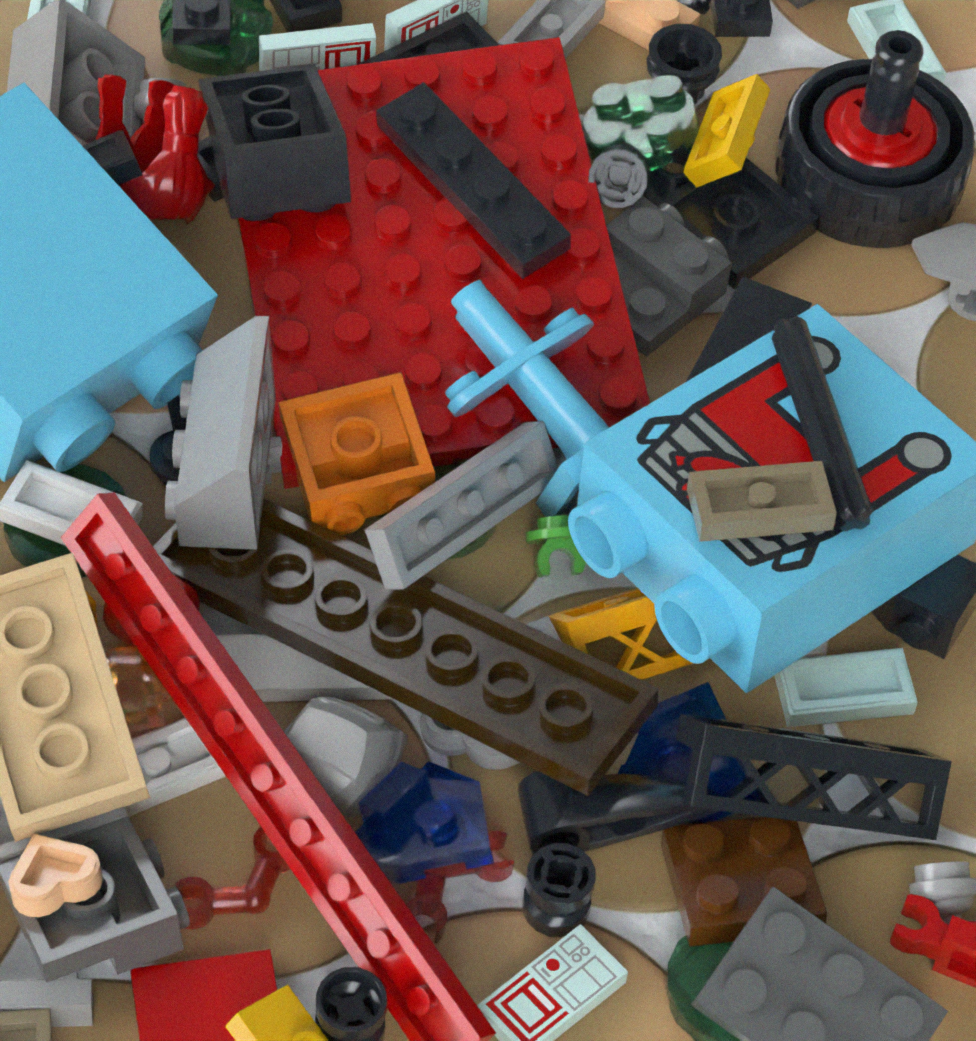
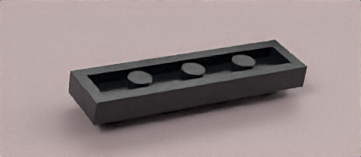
M424 82L376 110L378 127L522 279L571 249V234Z

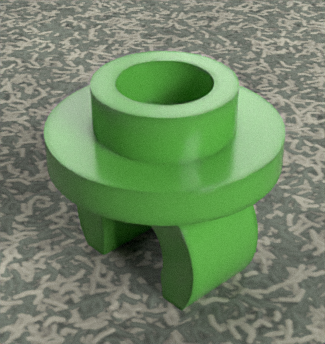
M569 515L537 519L538 530L525 533L527 544H543L537 551L534 559V568L539 578L550 575L549 557L554 551H561L568 555L571 562L570 569L572 575H579L584 571L586 562L581 557L572 540L568 526Z

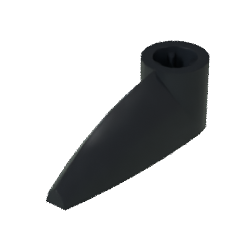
M536 771L523 778L518 784L517 790L529 848L533 854L542 847L553 843L570 844L583 851H588L671 828L719 812V810L690 807L683 803L687 782L652 775L607 774L603 776L590 795L587 796ZM707 788L706 792L717 793L716 791Z

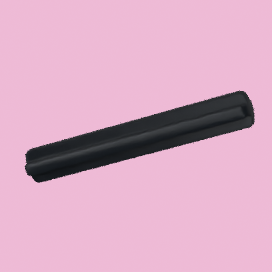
M796 316L790 320L781 318L773 326L775 332L772 334L771 339L813 461H822L837 512L835 525L845 532L853 528L863 529L870 524L869 516L872 514L873 508L806 321L801 317Z

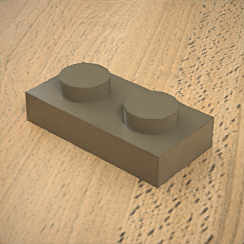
M822 461L689 472L687 493L699 542L828 531L834 528L837 512Z

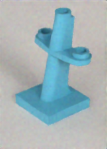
M481 280L474 281L458 292L452 298L451 304L457 310L455 316L457 321L494 365L495 369L481 378L475 371H472L453 383L445 391V395L450 400L447 408L455 417H459L472 410L506 384H509L538 421H544L547 433L556 442L566 458L536 501V505L545 517L560 516L579 490L584 442L610 427L549 358L582 338L593 327L594 323L586 314L579 316L574 308H570L554 318L544 328L546 336L534 342L489 292Z

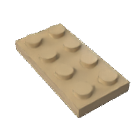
M73 553L0 575V797L15 842L30 838L34 833L42 834L150 798Z

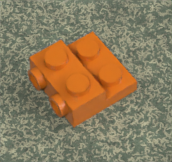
M401 372L278 402L280 418L296 466L297 481L311 522L328 528V530L338 535L350 534L361 528L366 518L392 512L435 483V471Z

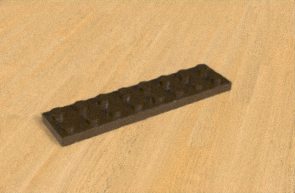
M264 498L257 550L179 546L176 523L153 546L169 570L197 591L201 603L587 796L590 795L658 706L659 688L426 576H422L405 589H385L372 550Z

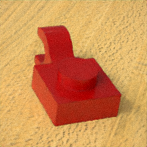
M908 894L901 915L916 920L922 928L913 930L896 923L889 943L903 953L919 954L935 960L931 970L976 988V921H966L952 915L948 925L941 919L937 907L929 899L920 895Z

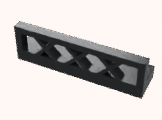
M680 714L676 740L693 748L683 803L690 807L930 840L937 839L952 763L950 760L919 748ZM714 754L734 757L747 776L726 794L706 792ZM750 760L764 761L766 763L756 770ZM786 765L796 766L809 786L787 803L777 802L765 782ZM813 769L827 770V772L818 778ZM846 775H857L869 795L849 811L838 810L827 790ZM873 777L888 780L881 786H878ZM909 782L925 785L918 821L899 819L887 800ZM756 790L761 799L747 798L746 796ZM815 799H818L823 808L808 805ZM878 807L883 816L869 814Z

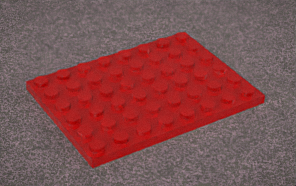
M560 37L318 70L346 134L351 202L335 204L334 207L323 212H307L302 209L277 212L272 217L260 221L238 218L254 317L269 316L276 392L273 427L275 437L280 436L282 443L280 466L284 489L299 487L296 466L280 418L278 402L401 372L433 467L466 462L524 422L538 421L509 384H506L472 410L459 417H455L447 408L450 400L445 395V391L453 383L472 371H475L481 378L495 369L494 365L455 318L457 310L451 304L452 298L458 292L477 280L483 282L489 292L534 342L546 336L544 328L554 318L570 308H574L579 316L586 314L593 321V327L582 338L549 359L609 427L650 404L596 181L594 180V183L588 182L589 170L592 165ZM424 82L571 234V249L522 279L378 127L376 110ZM548 434L552 445V449L559 448L556 442Z

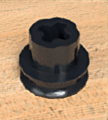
M673 24L657 31L649 43V54L646 61L647 71L655 81L654 91L658 99L674 108L695 106L699 99L704 96L705 89L716 81L720 72L719 63L722 59V49L713 34L704 28L692 24Z

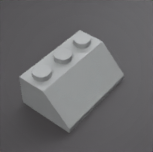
M54 0L13 30L7 92L25 82L83 146L96 140L101 122L99 119L100 96L97 87L98 78H102L105 74L121 76L127 81L123 99L122 122L131 138L140 128L141 118L133 111V96L139 93V83L144 79L145 57L67 1Z
M269 316L253 317L196 354L193 380L182 381L180 414L181 418H187L186 429L175 430L172 449L173 467L180 468L178 481H168L165 491L166 520H176L179 546L257 550L276 402Z

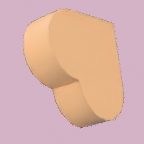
M34 833L9 879L14 907L19 913L28 917H42L57 911L64 902L77 903L91 898L101 888L103 881L99 857L93 849L84 845Z

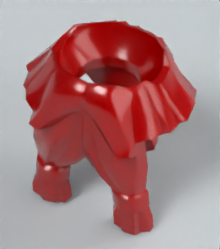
M105 74L102 78H98L97 87L100 96L99 119L101 122L96 140L118 130H123L143 174L118 186L148 219L185 220L186 225L194 221L204 205L205 198L215 187L197 155L199 132L209 108L204 101L202 91L191 87L178 86L164 80L155 79L150 81L148 87L150 105L146 107L144 123L130 138L122 122L123 99L127 81L118 75Z

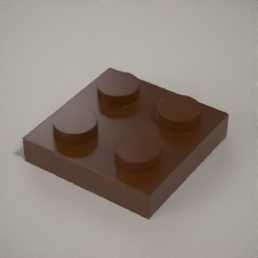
M756 817L678 825L662 830L661 848L689 947L734 942L772 887L778 889L826 924L827 910L797 821Z

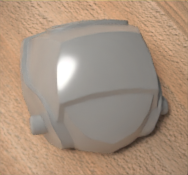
M328 696L312 698L284 731L341 814L346 817H355L366 809L370 811L375 809L378 799L393 781L408 740L407 734L383 717L359 705Z

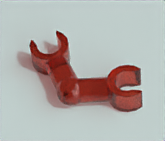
M259 827L254 834L253 854L255 863L246 885L212 888L206 880L192 876L182 878L175 883L183 899L196 898L203 901L198 907H186L190 926L185 929L194 930L202 928L210 923L214 915L238 913L257 915L269 908L271 894L279 874L286 872L290 868L279 852H271L265 849L267 835L262 827Z
M488 831L477 838L474 846L447 851H428L420 859V873L415 897L409 900L406 906L414 917L426 915L435 921V944L442 939L447 924V910L442 903L447 878L476 874L485 881L500 882L506 880L512 874L515 861L492 862L484 856L485 852L497 851L505 847L506 833Z

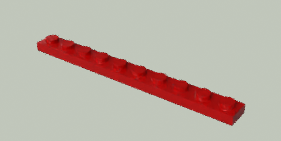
M116 493L97 494L60 538L69 551L74 554L80 567L359 968L372 972L381 980L387 992V1009L409 1041H488L496 1034L493 1027Z

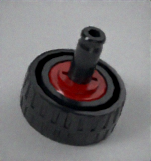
M895 30L880 36L876 42L873 59L844 61L819 70L807 78L800 85L799 89L793 93L784 114L775 162V172L778 176L777 182L793 197L801 202V206L819 217L816 229L818 232L840 242L870 248H891L912 244L913 239L942 228L943 224L951 219L957 206L960 204L966 188L975 151V132L972 121L963 103L946 85L930 74L919 70V63L923 57V46L920 40L909 32Z

